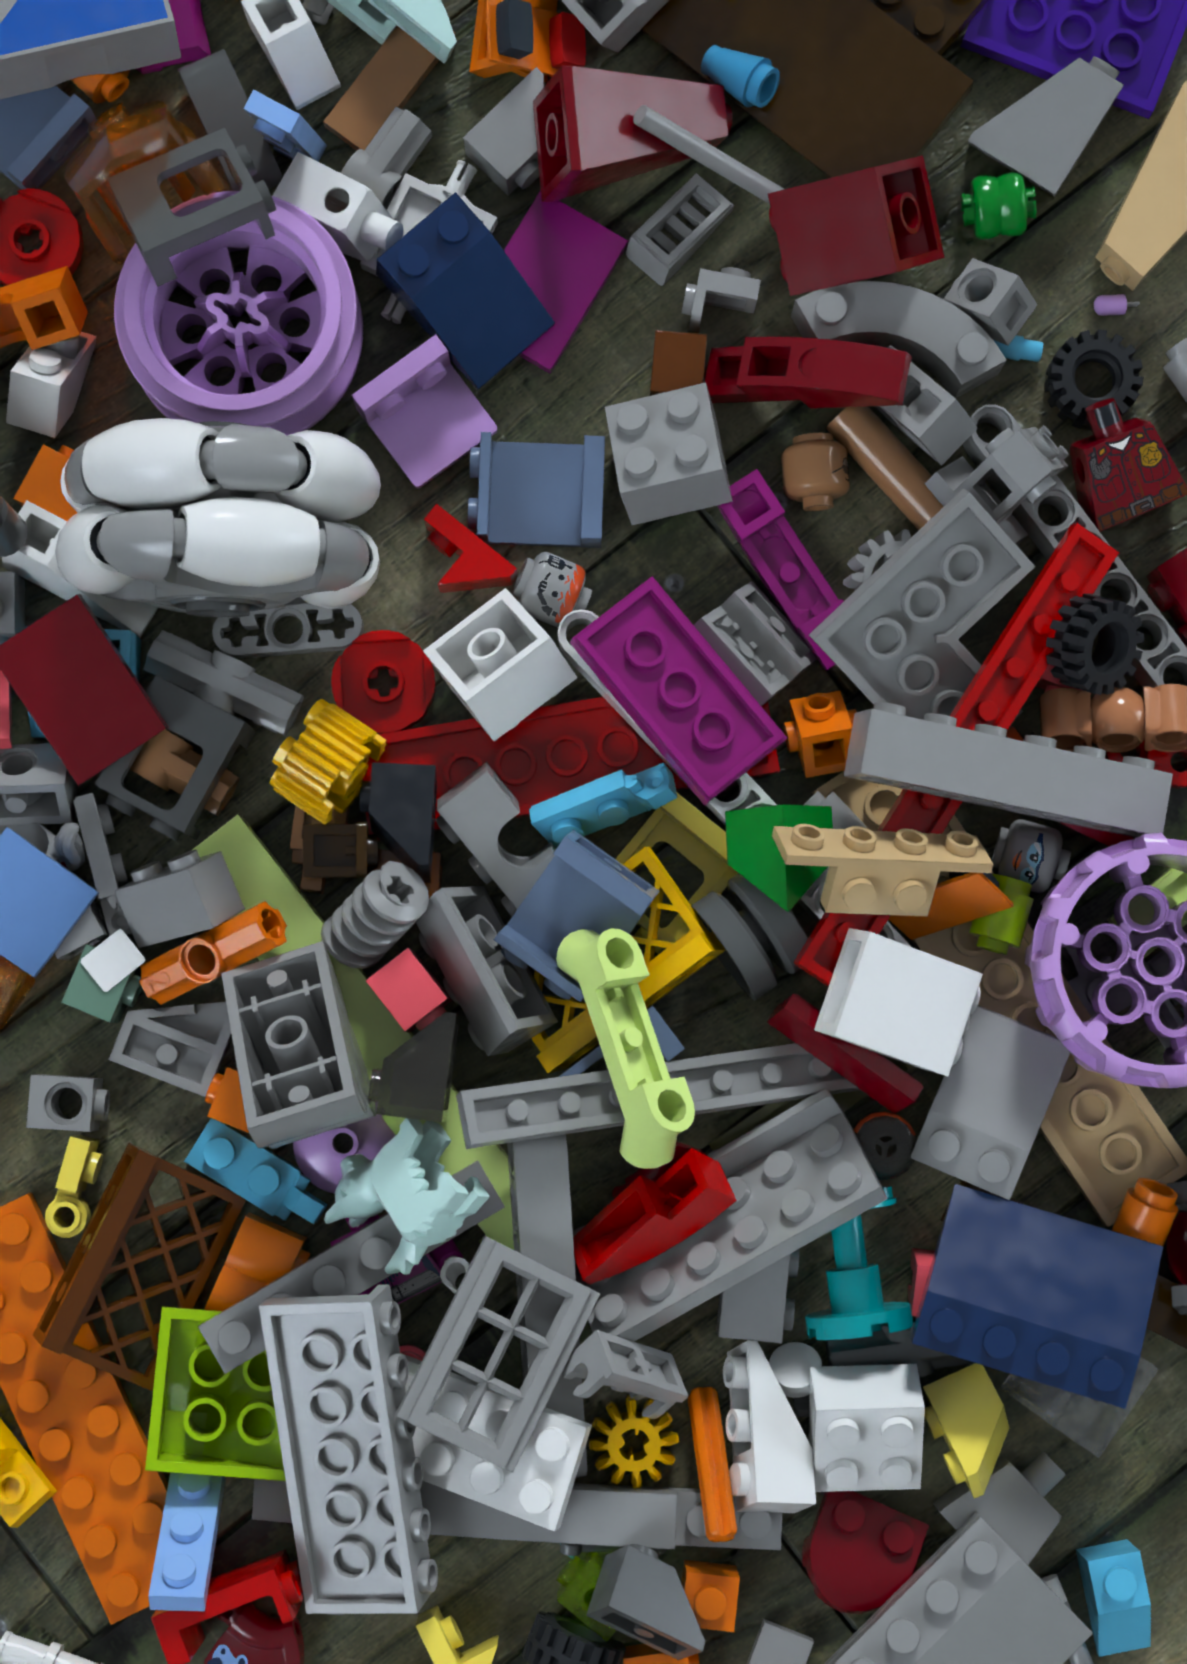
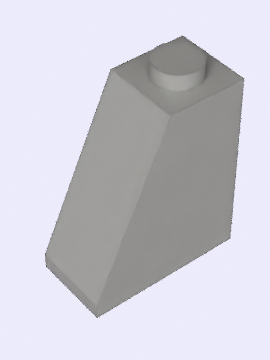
M1093 56L1090 63L1078 58L975 130L970 136L968 144L1009 170L1020 173L1024 179L1055 197L1121 92L1124 84L1115 80L1120 72Z

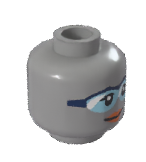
M1017 819L1011 824L1009 829L1001 827L991 861L994 864L993 867L998 869L997 874L1027 882L1032 885V892L1044 893L1049 889L1053 879L1061 880L1066 875L1071 851L1062 849L1063 836L1058 829L1024 819Z

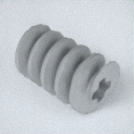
M388 861L381 867V870L372 871L354 889L353 894L346 898L343 904L322 925L321 937L328 952L340 963L351 968L365 969L374 966L426 912L429 904V895L425 883L413 869L399 862Z

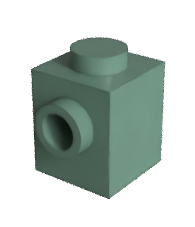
M86 944L61 1003L109 1023H119L126 1005L133 1007L143 989L139 983L141 979L139 976L141 972L140 966L108 992H104L81 964V959L97 947Z

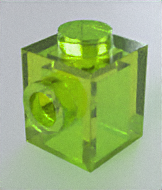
M587 1552L583 1559L573 1556L556 1578V1581L561 1584L557 1590V1601L607 1642L616 1630L586 1616L604 1559L596 1552Z

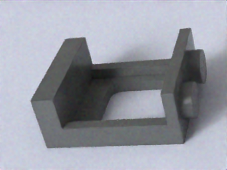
M225 127L107 178L120 212L157 287L177 279L169 257L256 220L265 239L275 236L268 215L276 211L270 191L264 180L254 183L252 176L256 175L257 171L245 144L235 147ZM224 156L227 167L240 191L186 216H175L159 187L161 182L210 159Z
M155 675L146 691L147 695L168 725V730L202 748V759L177 804L170 810H163L129 792L124 787V779L144 744L104 769L94 785L109 793L105 801L106 804L124 814L133 817L136 810L139 809L154 817L149 827L177 841L180 834L183 833L197 840L201 833L199 829L194 827L238 746L247 750L256 731L243 720Z

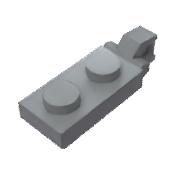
M94 793L77 796L73 802L95 887L99 892L98 898L109 936L118 929H122L126 935H131V929L114 892L120 888L119 885L129 882L121 853L111 855L106 835L115 833V827L109 805L106 803L98 805Z

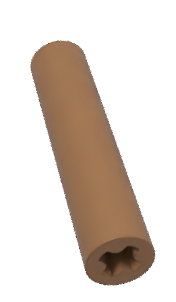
M869 406L846 407L827 426L828 432L833 434V437L846 447L848 454L918 531L943 508V505L925 485L932 475Z

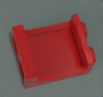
M286 1549L210 1578L205 1611L156 1610L151 1620L167 1663L186 1664L191 1662L206 1638L200 1623L201 1621L262 1597L271 1596L283 1624L293 1621L304 1601L298 1560L291 1562Z

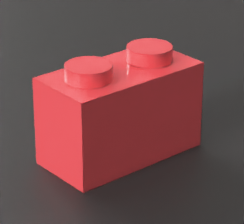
M410 948L405 949L366 980L405 1032H412L418 1028L421 1034H425L449 1016L444 1007L452 999L415 951Z

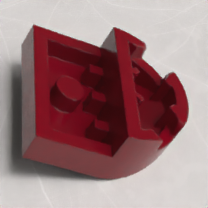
M854 1491L825 1492L810 1535L805 1538L802 1549V1565L806 1567L808 1576L815 1587L814 1593L825 1604L844 1613L863 1614L880 1608L912 1576L929 1525Z

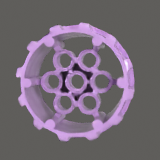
M1161 832L1150 833L1094 852L1072 868L1057 885L1048 891L1041 901L1043 908L1033 932L1032 942L1026 947L1025 965L1029 966L1031 970L1034 993L1038 1003L1035 1012L1041 1025L1047 1026L1056 1035L1066 1049L1074 1056L1076 1063L1088 1071L1097 1072L1134 1086L1179 1088L1187 1086V935L1181 925L1182 916L1187 911V901L1169 909V902L1165 894L1156 887L1144 885L1141 874L1146 872L1149 865L1170 867L1187 873V841L1166 838ZM1109 872L1110 878L1116 883H1124L1126 890L1119 896L1114 906V918L1117 924L1103 923L1087 929L1080 935L1075 925L1067 923L1068 918L1087 888L1100 876ZM1134 896L1146 897L1154 907L1153 919L1147 925L1137 924L1128 913L1129 902ZM1097 934H1106L1116 943L1117 954L1114 960L1108 964L1097 961L1090 951L1092 939ZM1151 947H1158L1168 955L1169 968L1162 977L1150 975L1144 967V955ZM1061 948L1077 949V955L1081 964L1086 969L1094 973H1101L1103 981L1096 986L1092 994L1091 1002L1095 1014L1088 1021L1082 1022L1067 996L1061 973ZM1114 985L1123 986L1132 997L1131 1008L1123 1016L1113 1014L1106 1005V994ZM1169 998L1178 1001L1182 1005L1185 1015L1183 1023L1174 1030L1164 1026L1159 1019L1160 1006ZM1143 1014L1144 1021L1150 1031L1157 1036L1169 1038L1172 1047L1167 1048L1163 1054L1165 1063L1158 1065L1144 1063L1112 1050L1101 1042L1108 1033L1106 1025L1132 1023Z

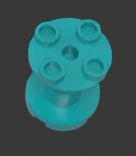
M882 1186L888 1199L871 1209L897 1203V1198L893 1197L892 1186ZM861 1214L831 1230L836 1268L826 1270L831 1309L805 1315L808 1338L816 1337V1340H842L873 1336L872 1332L881 1330L882 1324H888L889 1333L913 1327L910 1303L883 1301L879 1264H868Z

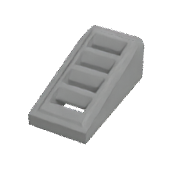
M696 173L631 235L626 256L657 284L663 286L733 211L734 205ZM691 197L711 213L707 218L688 203ZM679 213L690 224H692L695 227V229L692 231L675 215ZM665 228L681 243L677 246L661 230Z

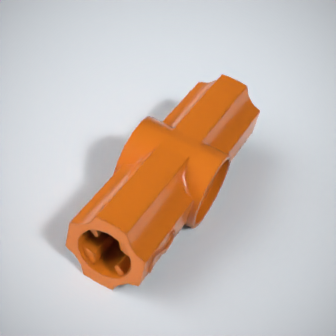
M264 901L143 963L140 966L141 979L139 983L147 998H153L160 1005H163L203 984L214 981L222 976L221 973L233 970L284 944L287 941L285 937L287 925L279 910L272 908Z

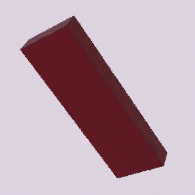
M793 993L779 1004L767 1020L768 1024L894 1114L914 1103L923 1089L920 1082L881 1054L815 1031L814 1028L820 1010L797 994Z

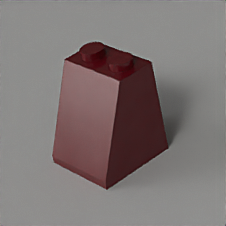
M923 155L768 193L770 203L769 219L772 228L777 234L782 257L780 262L781 273L788 284L790 296L897 273L945 258Z

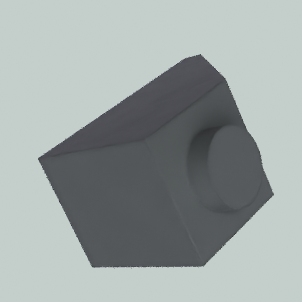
M629 1544L605 1555L586 1616L677 1660L703 1652L705 1639L675 1567L658 1560L659 1555L657 1552L639 1544Z

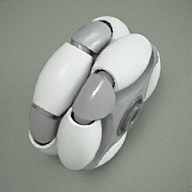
M171 418L134 420L116 425L83 442L71 453L62 470L60 480L62 493L77 514L73 515L59 532L55 554L57 566L65 580L78 590L123 601H140L158 608L196 616L244 617L249 616L250 611L285 608V605L308 603L328 609L343 607L364 596L377 579L380 566L378 547L368 533L359 526L346 523V521L360 517L374 506L380 493V476L366 452L339 435L312 430L285 435L283 432L270 427L221 421L195 423L188 420Z

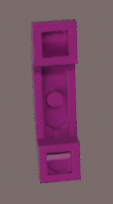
M758 469L730 486L733 502L717 505L749 562L781 611L827 671L836 664L812 640L809 634L839 607L844 600L837 598L784 517L785 510Z

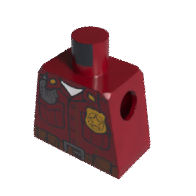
M1114 398L1099 401L1085 409L1093 435L1070 445V456L1078 504L1099 532L1187 495V486L1150 421L1133 418L1123 422Z

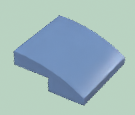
M8 827L0 835V955L36 978L98 896L99 892Z

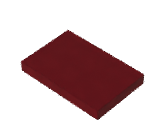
M81 594L75 595L0 645V670L78 786L168 728L157 708Z

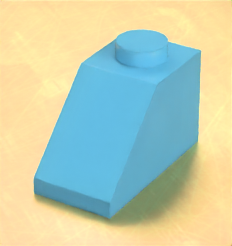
M1127 1539L1076 1549L1097 1655L1101 1657L1151 1647V1602L1140 1550Z

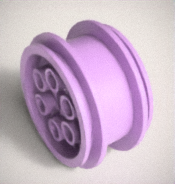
M223 191L198 196L172 208L171 211L175 216L183 217L230 197L239 191ZM272 196L276 211L268 215L275 236L265 239L256 220L178 253L169 257L177 279L157 287L137 244L135 243L121 269L114 299L115 330L119 347L133 376L142 386L154 406L166 418L188 420L195 423L209 421L234 422L251 426L270 427L283 432L285 435H290L313 427L344 396L353 380L361 357L363 345L362 310L351 271L339 246L328 231L302 209ZM249 250L246 275L243 272H234L230 252ZM266 277H275L281 280V285L277 291H267L260 294L256 292L258 283ZM309 277L317 290L288 303L291 292ZM224 280L230 283L228 292L225 295L217 292L205 296V291L212 282ZM177 286L196 298L194 301L195 309L168 301ZM244 311H247L253 324L239 322L236 328H234L228 315L241 317ZM301 318L310 322L308 330L302 336L289 337L284 334L285 326L293 319ZM202 325L207 328L198 343L188 344L182 341L185 330L190 326ZM229 340L235 344V349L230 348L224 342ZM252 343L258 345L255 348L248 350V345ZM289 351L296 353L310 352L302 364L287 353ZM189 358L202 359L185 376H181L172 367ZM272 363L285 365L286 373L281 380L268 383L261 379L262 371L267 365ZM227 366L235 370L234 378L230 383L224 386H216L210 383L211 374L219 367ZM252 377L256 392L241 394L245 386V378Z

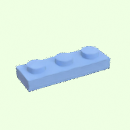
M253 89L243 108L256 121L253 129L264 135L263 139L272 144L275 151L292 161L297 152L319 162L327 144L299 113Z
M170 1472L148 1595L150 1610L205 1611L225 1487V1476Z

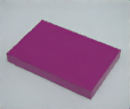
M541 190L504 249V252L555 322L553 327L519 356L551 374L626 250L628 240L559 200L542 202Z

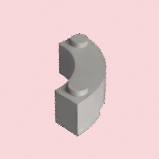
M860 281L819 289L796 299L791 313V318L803 338L848 341L886 348L892 345L897 350L908 352L911 355V360L931 372L954 398L998 376L1007 361L993 339L969 315L950 302L911 286L892 282Z

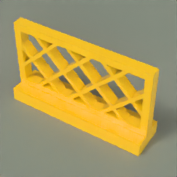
M644 847L624 862L623 865L635 872L645 864L655 878L654 887L660 891L649 906L651 907L647 938L631 935L637 943L646 944L644 960L649 976L639 982L638 985L648 1009L723 953L725 948L714 933L707 930L651 847ZM664 893L672 904L662 903ZM661 909L678 912L690 931L676 942L657 940ZM656 946L667 948L654 958ZM535 970L534 979L542 991L544 976ZM543 994L548 1003L565 1006L562 1028L550 1037L547 1036L545 1031H542L531 1038L541 1052L536 1057L547 1073H553L569 1068L597 1047L599 1041L585 1002H579L574 997L566 1000L561 997ZM575 1008L586 1009L574 1018Z

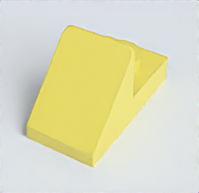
M438 1605L418 1615L415 1626L434 1664H492L498 1646L499 1635L493 1636L461 1653L459 1647L464 1645V1640L452 1615L444 1618Z

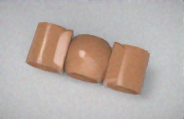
M1164 684L1153 688L1145 686L1143 687V697L1132 689L1114 687V693L1108 695L1103 693L1101 695L1096 694L1092 699H1090V692L1074 688H1056L1046 691L1040 697L1041 736L1057 740V749L1073 752L1074 746L1092 747L1093 743L1098 748L1107 752L1121 753L1135 749L1143 741L1144 751H1151L1153 749L1161 752L1186 750L1187 686L1181 684Z

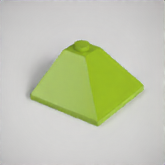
M162 1306L145 1471L286 1481L266 1350L225 1374L198 1328L200 1324L222 1311Z

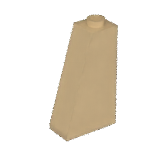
M1187 80L1172 101L1095 257L1101 262L1100 267L1103 273L1112 282L1121 286L1125 284L1132 291L1187 234Z

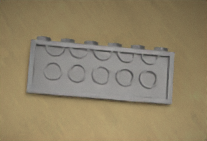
M823 1089L811 1097L803 1099L797 1105L767 1122L759 1124L753 1130L707 1155L720 1162L737 1201L690 1237L644 1263L593 1284L583 1281L575 1261L576 1281L600 1293L588 1318L593 1333L596 1330H600L635 1342L888 1199L846 1115L828 1089ZM586 1225L575 1229L573 1237Z
M389 1284L377 1285L370 1294L267 1298L259 1305L306 1614H417L429 1596L436 1590L438 1568L436 1561L430 1559L428 1538L431 1520L429 1511L422 1506L420 1488L423 1482V1465L421 1459L415 1457L412 1438L416 1426L395 1415L406 1394L405 1385L408 1379V1362L406 1356L403 1353L400 1354L397 1333L400 1329L401 1314L398 1303L392 1300L391 1287Z

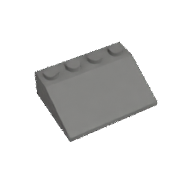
M975 1512L824 1664H1063L1093 1632L993 1528Z

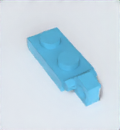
M664 762L634 775H627L622 769L531 806V809H529L531 824L556 848L572 830H575L584 837L606 827L622 824L629 818L647 810H656L676 799L677 793L673 773Z
M210 1118L184 1160L185 1163L271 1216L276 1215L284 1221L287 1220L291 1212H294L315 1224L328 1205L305 1191L311 1179L301 1174L302 1170L266 1147L259 1149L253 1139L232 1126Z

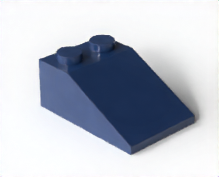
M456 192L377 258L376 275L430 337L435 334L438 336L448 350L450 360L477 390L482 388L555 325L552 317L494 236Z

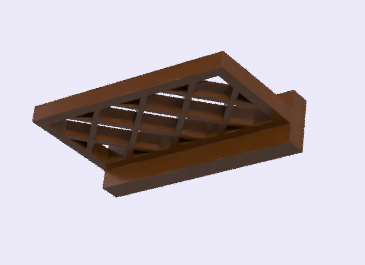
M128 1143L33 1333L34 1338L44 1348L58 1354H67L152 1391L154 1388L158 1349L156 1334L159 1333L160 1322L153 1325L145 1299L173 1289L178 1308L193 1309L246 1200L229 1189L157 1157L134 1144ZM160 1170L176 1177L182 1197L154 1208L149 1189ZM186 1183L202 1190L189 1194ZM212 1195L228 1201L229 1203L220 1221L201 1229L193 1203ZM144 1201L147 1211L137 1214ZM185 1206L193 1232L166 1242L157 1216ZM150 1219L158 1245L130 1256L125 1241L130 1227ZM213 1234L208 1246H206L204 1237ZM196 1241L202 1257L197 1268L177 1277L169 1251ZM120 1249L123 1259L113 1262ZM161 1254L170 1280L141 1290L134 1264ZM126 1268L134 1294L106 1304L101 1290V1285L106 1275ZM189 1282L183 1294L180 1286ZM96 1297L99 1307L89 1311ZM138 1302L146 1328L118 1339L109 1313ZM103 1317L110 1339L109 1343L91 1350L73 1343L82 1324ZM149 1337L154 1355L145 1374L127 1367L121 1348ZM114 1351L117 1362L102 1355Z

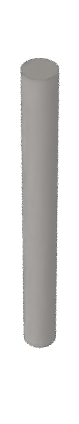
M642 105L636 111L633 119L635 125L766 203L770 204L768 193L784 190V188L646 105Z

